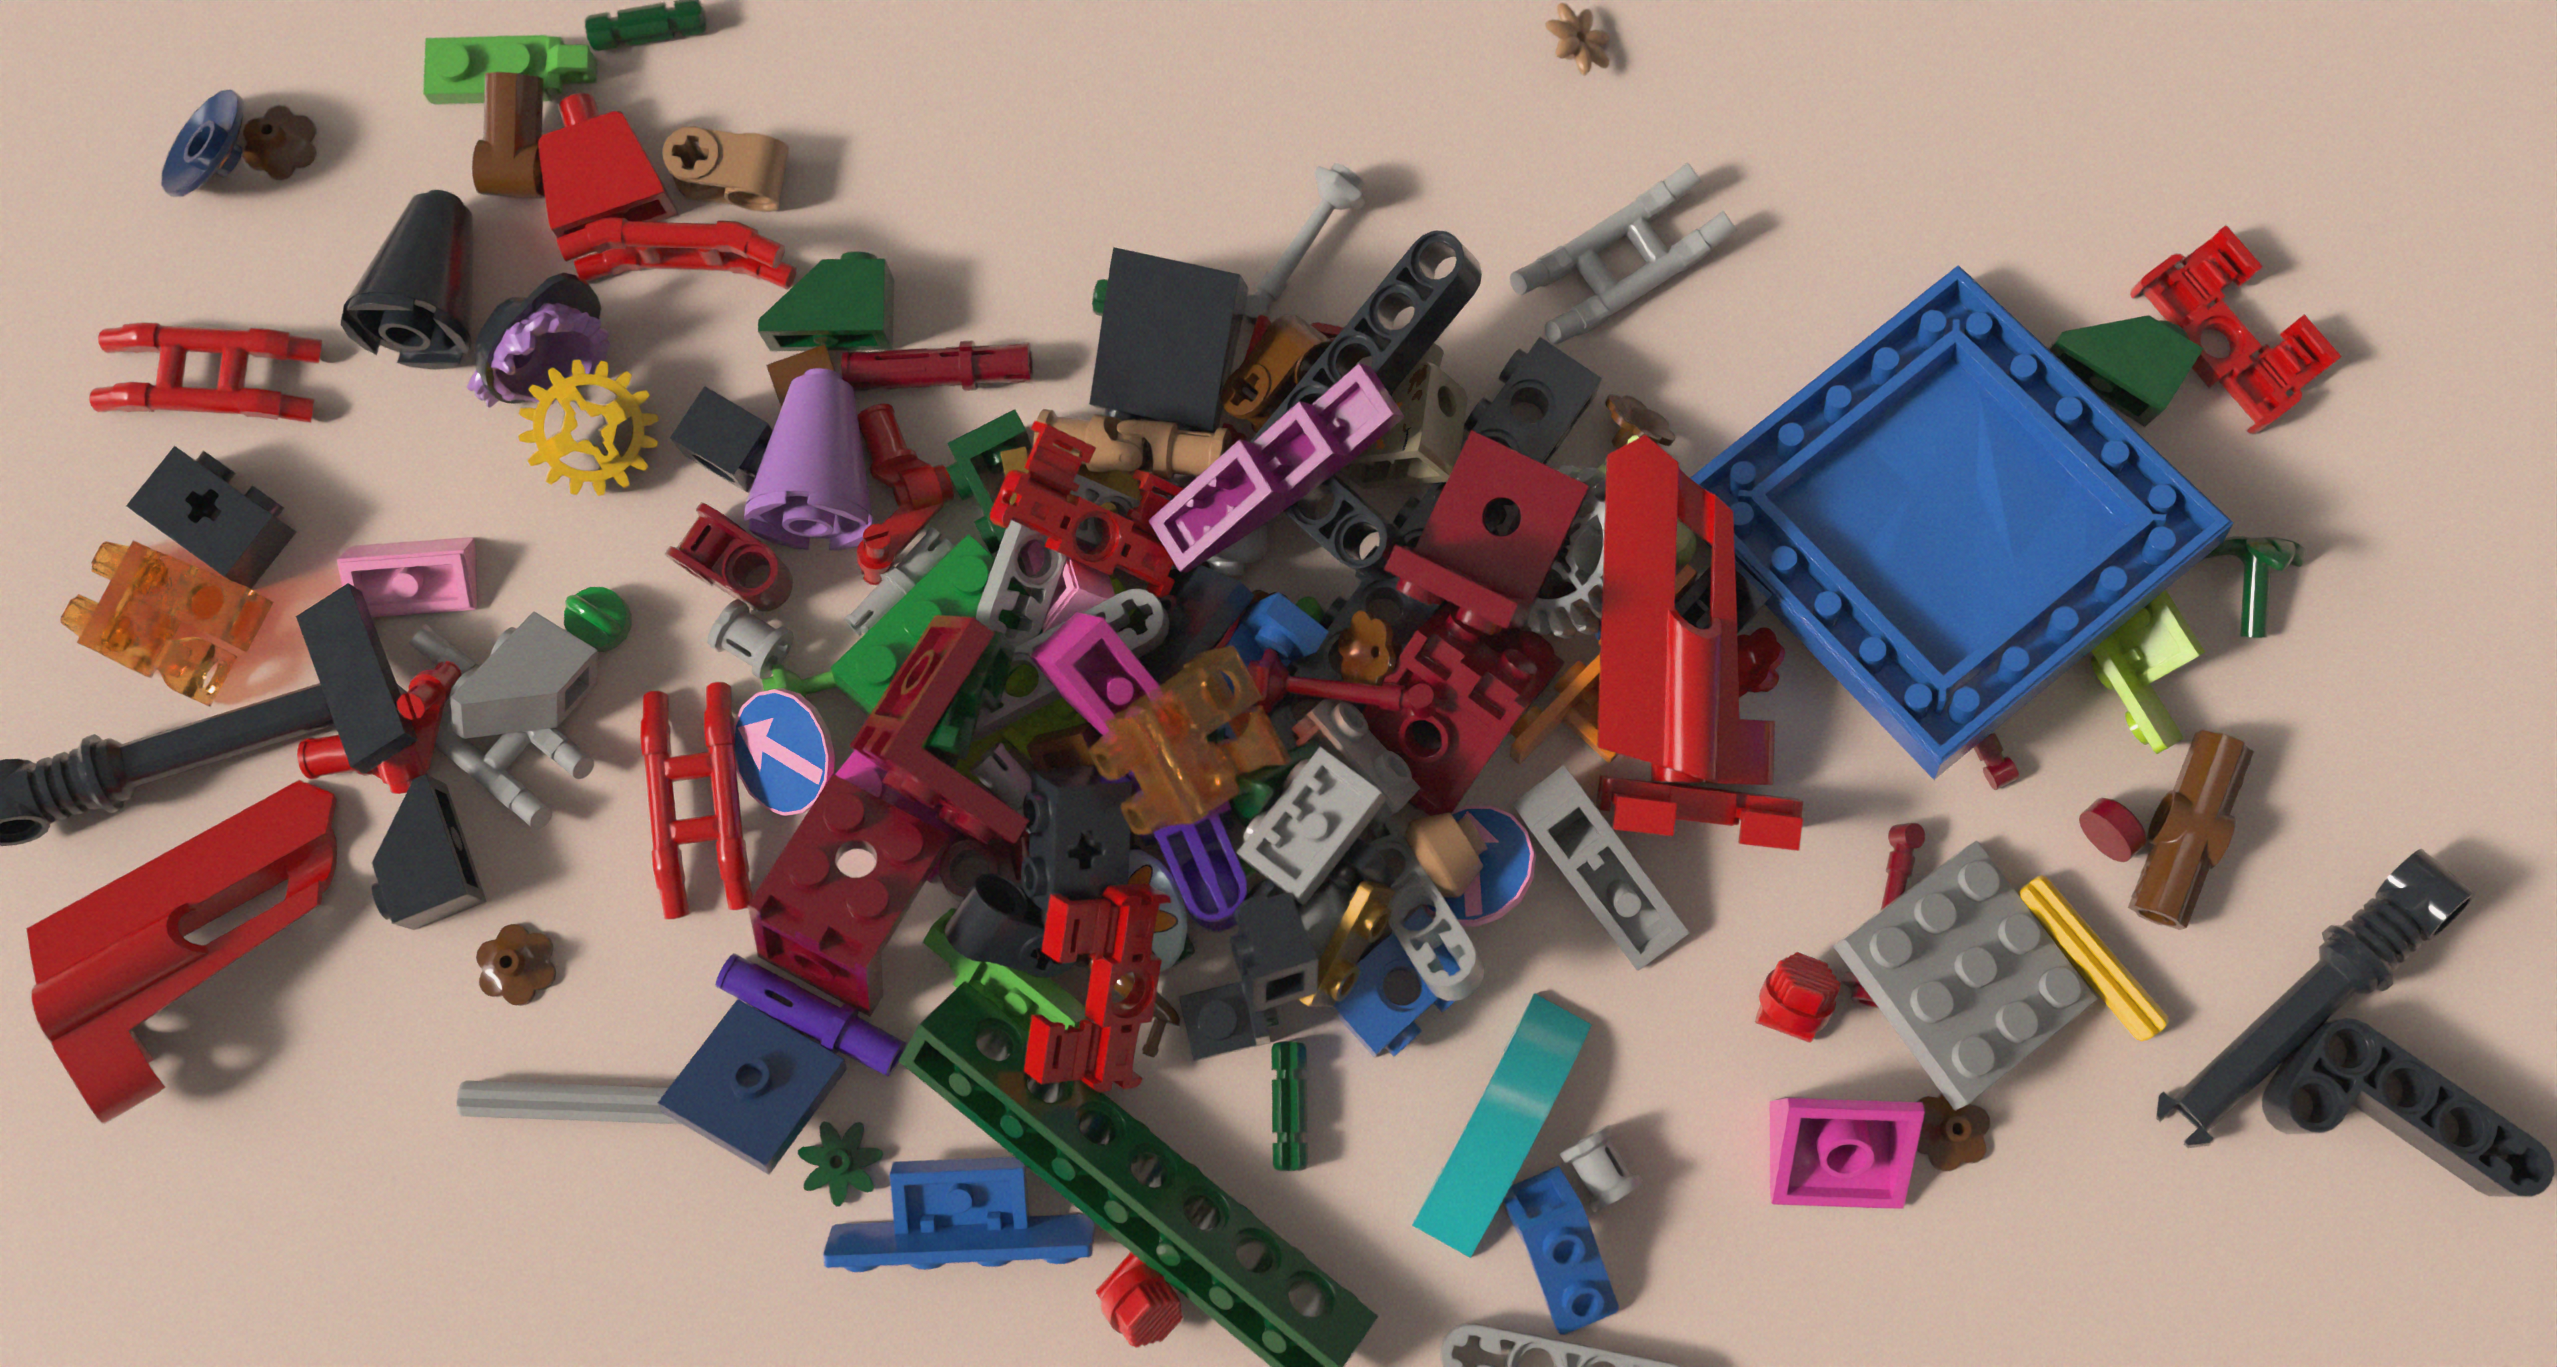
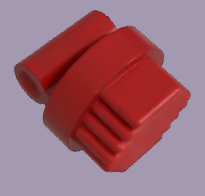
M1796 952L1794 955H1790L1789 958L1786 957L1784 960H1780L1776 968L1767 975L1759 992L1761 1004L1755 1023L1811 1043L1815 1033L1827 1026L1836 1008V998L1841 989V982L1837 980L1836 975L1832 974L1833 971L1828 968V963Z
M1132 1252L1096 1289V1294L1101 1300L1103 1315L1116 1332L1123 1334L1129 1345L1135 1348H1139L1141 1345L1147 1346L1149 1343L1154 1344L1156 1341L1162 1342L1183 1320L1181 1300L1176 1294L1177 1289Z

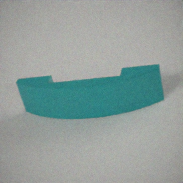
M1535 993L1533 994L1504 1049L1497 1067L1448 1160L1434 1181L1412 1226L1471 1258L1538 1136L1592 1024Z

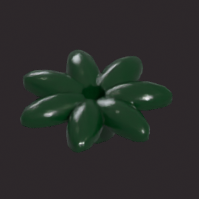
M822 1122L819 1129L824 1148L804 1146L798 1150V1155L801 1159L812 1165L819 1166L809 1174L804 1181L803 1188L806 1191H813L829 1183L831 1201L836 1207H840L847 1196L848 1182L856 1189L866 1193L874 1190L873 1181L861 1167L872 1165L881 1160L884 1153L879 1148L867 1147L858 1149L864 1134L863 1123H854L841 1140L840 1135L831 1123ZM838 1156L843 1160L840 1168H837L834 1164Z

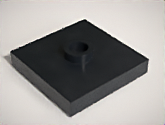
M1198 565L1187 573L1180 572L1178 568L1170 570L1168 577L1175 581L1170 593L1163 598L1155 596L1167 612L1170 622L1168 634L1163 643L1156 649L1137 658L1163 691L1168 693L1178 688L1180 691L1200 666V663L1225 635L1230 625H1233L1253 600L1254 594L1241 581L1202 565ZM1137 608L1130 616V623L1118 632L1131 628L1137 635L1143 634L1148 630L1145 620L1153 615V613L1144 615Z

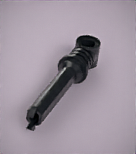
M321 684L311 685L124 744L112 738L102 740L101 737L93 734L83 738L79 747L69 751V754L62 752L54 755L53 759L46 757L38 760L37 763L23 759L0 760V846L19 845L38 839L48 832L50 824L56 821V819L61 821L69 818L72 814H83L88 811V808L91 810L102 808L110 813L120 811L124 807V801L132 798L137 787L335 725Z
M2422 848L2411 854L2379 887L2375 894L2376 899L2372 898L2363 905L2364 910H2358L2352 916V921L2348 920L2343 925H2330L2322 932L2324 943L2319 946V961L2172 1099L2164 1091L2159 1095L2156 1119L2161 1122L2176 1108L2197 1128L2184 1141V1145L2187 1148L2210 1146L2214 1142V1138L2208 1131L2355 993L2369 994L2375 989L2381 991L2389 989L2393 985V972L2399 967L2398 962L2406 961L2410 957V951L2414 952L2422 946V940L2430 941L2447 928L2473 900L2475 892Z

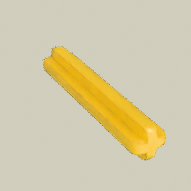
M2040 875L2033 878L2017 892L2068 961L2137 1040H2149L2166 1027L2169 1023L2166 1013L2046 876Z

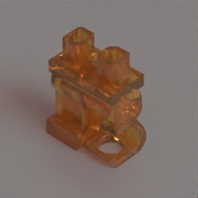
M134 540L130 546L105 541L101 543L91 562V572L110 580L109 585L99 603L80 594L72 598L63 612L60 622L79 636L78 644L92 649L148 678H152L158 669L169 688L211 707L238 656L198 637L173 640L178 628L183 623L247 653L274 602L246 586L153 550ZM217 663V669L209 684L203 688L208 672Z
M1235 646L1207 650L1195 656L1183 665L1185 669L1158 688L1137 699L1126 710L1119 711L1114 716L1105 720L1110 731L1089 749V754L1097 769L1107 780L1119 779L1132 770L1141 786V791L1121 803V812L1136 835L1151 834L1170 825L1194 824L1207 815L1208 811L1218 807L1240 792L1235 782V776L1239 773L1250 772L1260 766L1286 765L1291 761V757L1264 707H1250L1261 700L1262 696ZM1220 671L1226 673L1233 681L1235 694H1232ZM1229 721V725L1237 738L1224 739L1216 746L1213 742L1207 741L1205 736Z

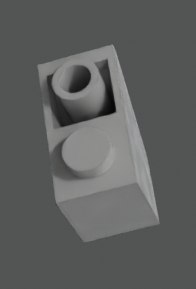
M533 611L517 629L510 627L505 630L496 641L491 656L476 671H466L453 686L449 696L453 733L465 739L557 728L597 685V649Z

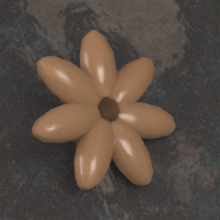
M1558 4L1557 12L1560 20L1552 19L1545 23L1548 31L1560 38L1555 50L1556 56L1568 60L1575 58L1576 65L1582 75L1590 72L1592 62L1606 69L1609 66V58L1601 47L1609 42L1610 35L1602 30L1590 31L1593 15L1589 9L1582 10L1576 16L1573 9L1567 4Z

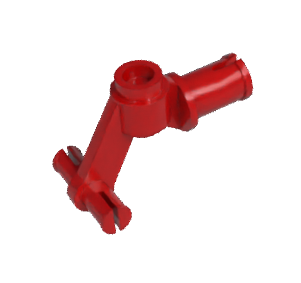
M886 403L867 407L857 415L859 429H861L873 460L869 468L871 475L874 479L893 489V494L899 507L881 525L872 524L864 530L863 540L858 545L857 563L862 569L861 574H864V581L870 585L880 584L882 581L880 574L887 572L893 566L895 558L943 508L944 503L954 500L952 483L945 466L940 464L932 467L930 463L920 460L916 451L907 448L895 418L893 406Z
M442 661L433 670L426 669L421 671L410 681L409 691L398 699V710L405 718L411 720L418 741L363 774L350 767L339 735L305 738L304 741L299 743L297 749V760L302 774L309 779L356 771L363 776L373 774L382 779L384 784L389 785L391 793H407L413 779L427 774V771L430 769L445 702L449 699L451 688L462 676L459 666L451 661H445V664H443Z

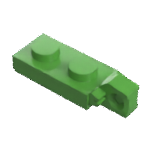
M547 35L425 38L423 95L429 103L434 105L484 103L485 72H510L544 78L543 102L552 101V95L563 93V84L597 83V58L594 57L588 45H566L561 37H547Z
M953 907L934 922L923 940L926 946L950 964V969L957 976L953 983L956 988L966 981L983 996L992 1000L999 1009L1029 1033L1032 1015L1036 1014L1043 1015L1053 1023H1063L1066 1026L1065 1029H1068V1025L1079 1028L1080 1020L1088 1019L1084 1015L1086 1007L1049 977H1035L1027 972L998 964L973 961L958 953L950 945L945 935V926L956 911Z

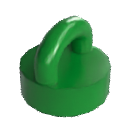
M588 587L566 598V609L564 611L566 631L597 649V652H607L614 649L627 638L631 629L632 615L627 603L614 591L604 587Z

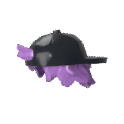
M563 272L547 278L528 297H511L501 302L488 317L476 338L474 350L476 371L467 385L468 390L474 391L475 396L479 400L485 401L488 408L492 407L499 400L508 404H518L526 401L539 402L528 389L533 384L548 390L553 384L549 379L547 370L552 367L558 370L564 378L572 376V360L580 359L585 373L594 374L599 361L607 359V351L611 345L606 340L609 337V332L600 328L601 304L597 294L590 285L577 275Z

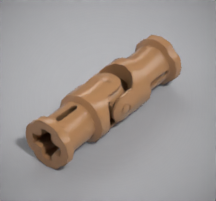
M1048 409L1040 411L1037 418L1038 422L1049 424L1096 447L1090 463L1088 464L1083 461L1081 463L1087 464L1088 470L1105 473L1111 470H1119L1124 474L1133 475L1137 469L1167 480H1171L1175 474L1199 476L1232 447V436L1228 428L1219 427L1215 433L1179 430L1178 424L1172 422L1135 419L1122 421L1119 418L1096 414L1091 420L1057 417L1053 410ZM1037 432L1034 433L1033 446L1039 434ZM1150 448H1152L1153 460H1148ZM1065 450L1077 457L1079 456V452L1075 450H1072L1071 452Z

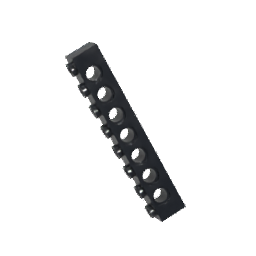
M1539 337L1528 353L1520 348L1516 350L1498 378L1505 385L1493 402L1485 397L1478 402L1468 416L1464 429L1469 434L1472 430L1547 465L1595 398L1602 378ZM1521 402L1532 403L1541 410L1543 419L1535 423L1522 422L1514 416L1511 407ZM1468 436L1466 437V439H1465L1464 442L1462 443L1461 451H1462V449H1463V446H1464V444H1465V442H1466ZM1446 482L1433 483L1421 501L1412 495L1396 515L1392 524L1405 538L1407 547H1416ZM1498 499L1488 507L1485 514V522L1493 534L1496 526L1499 523H1503L1507 516L1504 505L1514 504V501L1511 499ZM1377 545L1373 547L1365 559L1371 557L1376 552ZM1356 572L1355 577L1362 581L1348 601L1338 596L1319 623L1329 631L1322 644L1315 653L1290 662L1287 667L1290 676L1345 681L1342 674L1337 673L1331 667L1329 659L1333 653L1339 650L1338 638L1342 630L1350 627L1353 615L1358 611H1366V607L1376 599L1385 598L1392 600L1400 608V618L1390 623L1393 633L1392 639L1399 641L1402 652L1415 632L1439 611L1448 600L1443 599L1441 605L1435 603L1428 605L1397 590L1395 587L1400 577L1396 575L1376 580L1369 579ZM1287 692L1286 696L1274 705L1271 712L1262 714L1258 711L1247 728V731L1251 733L1247 739L1248 752L1262 762H1266L1297 747L1298 745L1295 742L1300 738L1291 729L1298 723L1292 715L1293 708L1297 703L1305 699H1315L1322 702L1325 698ZM1344 701L1354 705L1361 713L1367 706V704Z

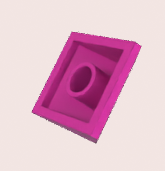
M1784 1098L1770 1101L1771 1203L1773 1205L1904 1209L1925 1113L1923 1103Z

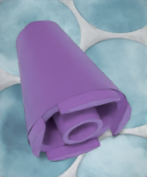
M821 368L810 369L803 376H799L791 381L744 507V521L749 520V530L754 535L771 543L808 550L810 538L830 539L829 550H844L858 546L863 540L864 530L873 524L854 389L849 383L842 380V376L835 371Z

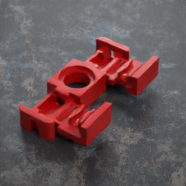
M2225 225L2211 239L2184 258L2179 253L2171 255L2147 273L2131 289L2130 295L2133 299L2142 292L2166 321L2181 327L2188 334L2189 340L2201 347V334L2205 330L2221 332L2227 338L2230 345V352L2227 357L2216 358L2209 355L2203 349L2192 369L2209 388L2219 381L2255 423L2246 431L2250 434H2257L2297 404L2302 398L2300 389L2342 356L2305 314L2279 334L2284 341L2273 349L2268 344L2262 347L2258 340L2225 304L2223 299L2226 296L2222 290L2232 282L2239 288L2263 266L2232 230ZM2181 261L2184 267L2178 270L2175 266ZM2214 300L2216 304L2210 307L2208 304ZM2258 351L2260 355L2254 358L2253 354ZM2289 389H2291L2294 392V394L2290 397H2288L2285 393Z
M1034 421L1030 430L1039 434L1024 466V469L1029 470V472L1026 473L1016 469L1008 472L990 512L992 523L1008 529L1011 521L1047 536L1048 539L1044 546L1108 575H1112L1114 568L1120 569L1148 582L1146 591L1161 598L1168 595L1175 582L1174 579L1168 577L1172 565H1176L1148 520L1170 502V500L1166 499L1168 495L1174 498L1183 489L1151 473L1136 469L1132 478L1140 481L1139 489L1145 492H1140L1142 499L1139 506H1134L1133 510L1129 509L1126 516L1130 519L1122 517L1082 497L1069 494L1071 491H1078L1080 485L1073 481L1082 461L1090 463L1096 447L1049 424ZM1065 450H1068L1070 452L1072 450H1075L1079 452V456L1077 457ZM1014 493L1017 494L1014 504L1010 505L1009 502ZM1095 516L1102 524V540L1092 551L1083 552L1076 543L1077 528L1082 521ZM1126 544V550L1124 554L1120 555L1124 545Z
M1599 775L1596 807L1599 810L1610 812L1612 801L1615 805L1613 829L1673 836L1675 819L1727 826L1738 825L1739 820H1741L1739 844L1795 851L1800 849L1804 801L1798 798Z
M1147 883L1112 885L1106 888L1103 896L1116 903V905H1111V902L1106 899L1070 901L1059 893L1050 894L1042 952L1058 963L1075 962L1077 954L1090 953L1093 963L1084 1015L1095 1023L1084 1019L1080 1020L1079 1028L1068 1025V1029H1065L1066 1026L1061 1022L1053 1023L1041 1014L1032 1015L1024 1072L1039 1083L1082 1080L1097 1092H1106L1112 1090L1113 1082L1123 1089L1135 1088L1142 1082L1143 1077L1133 1071V1062L1141 1023H1150L1153 1019L1162 960L1152 954V943L1160 904L1171 903L1170 896ZM1133 972L1134 984L1132 990L1122 1001L1113 1003L1112 991L1114 985L1122 976Z

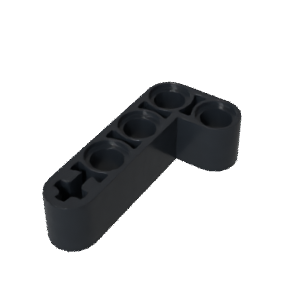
M2343 1018L2325 1021L2281 1063L2262 1097V1110L2267 1121L2276 1130L2285 1134L2325 1133L2335 1129L2353 1105L2478 1192L2487 1196L2533 1197L2543 1193L2550 1186L2554 1176V1161L2549 1150L2540 1141L2383 1034L2357 1019ZM2334 1034L2338 1035L2346 1046L2347 1056L2341 1066L2332 1059L2329 1053V1042ZM2391 1073L2400 1080L2403 1088L2402 1098L2397 1105L2389 1098L2386 1091V1081ZM2300 1087L2310 1095L2313 1102V1110L2307 1120H2304L2297 1113L2294 1106V1097ZM2448 1112L2456 1118L2459 1124V1135L2454 1143L2447 1138L2444 1132L2443 1122ZM2497 1155H2508V1157L2504 1161Z

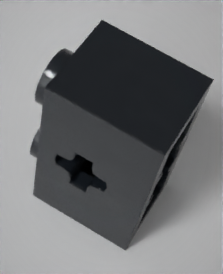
M174 446L128 502L126 507L219 574L250 591L296 534L294 529L277 518L284 510V507L253 485L245 494L229 484L236 473L204 450L195 460ZM218 508L222 512L214 520L211 516Z
M1106 764L1032 770L1031 792L1025 795L1023 802V815L1030 820L1026 826L1030 831L1029 857L1023 860L1021 878L1028 899L1046 913H1048L1050 894L1058 893L1070 901L1106 899L1111 902V905H1116V903L1103 896V893L1109 886L1128 884L1132 799L1131 780Z

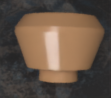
M1450 812L1413 819L1409 822L1404 838L1442 897L1459 898L1462 896L1484 867L1478 855L1488 849L1471 820L1466 816L1456 822Z

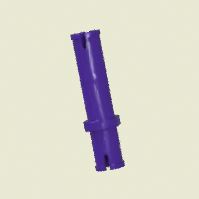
M735 953L726 960L717 977L715 984L717 988L821 1042V1046L835 1054L840 1052L885 1076H890L906 1049V1042L858 1017L859 1011L857 1008L847 1003L838 1007L798 986L796 983ZM777 993L792 1001L793 1006L789 1007L772 997L773 994Z

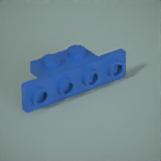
M1016 1157L897 1161L892 1163L890 1170L894 1222L835 1224L831 1227L823 1252L824 1266L826 1268L844 1267V1269L850 1272H867L879 1266L911 1265L916 1269L929 1270L941 1267L946 1263L977 1262L986 1267H998L1015 1260L1043 1259L1051 1264H1067L1079 1258H1087L1093 1255L1096 1227L1095 1222L1085 1214L1029 1216L1026 1166Z

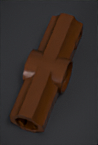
M2203 729L2194 734L2174 789L2170 790L2161 800L2149 825L2147 841L2152 846L2128 906L2139 917L2157 925H2164L2178 930L2188 927L2208 871L2215 867L2222 859L2233 837L2236 820L2230 814L2254 753L2253 750L2245 745V742L2224 733H2214Z

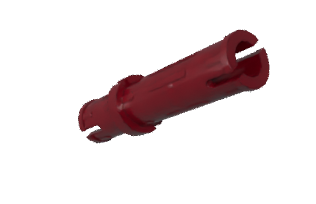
M961 341L959 347L938 349L922 348L878 352L846 351L842 353L841 360L842 380L849 383L854 391L925 388L930 386H962L964 391L977 390L978 385L1032 383L1033 360L1029 342L999 346H975L974 341Z

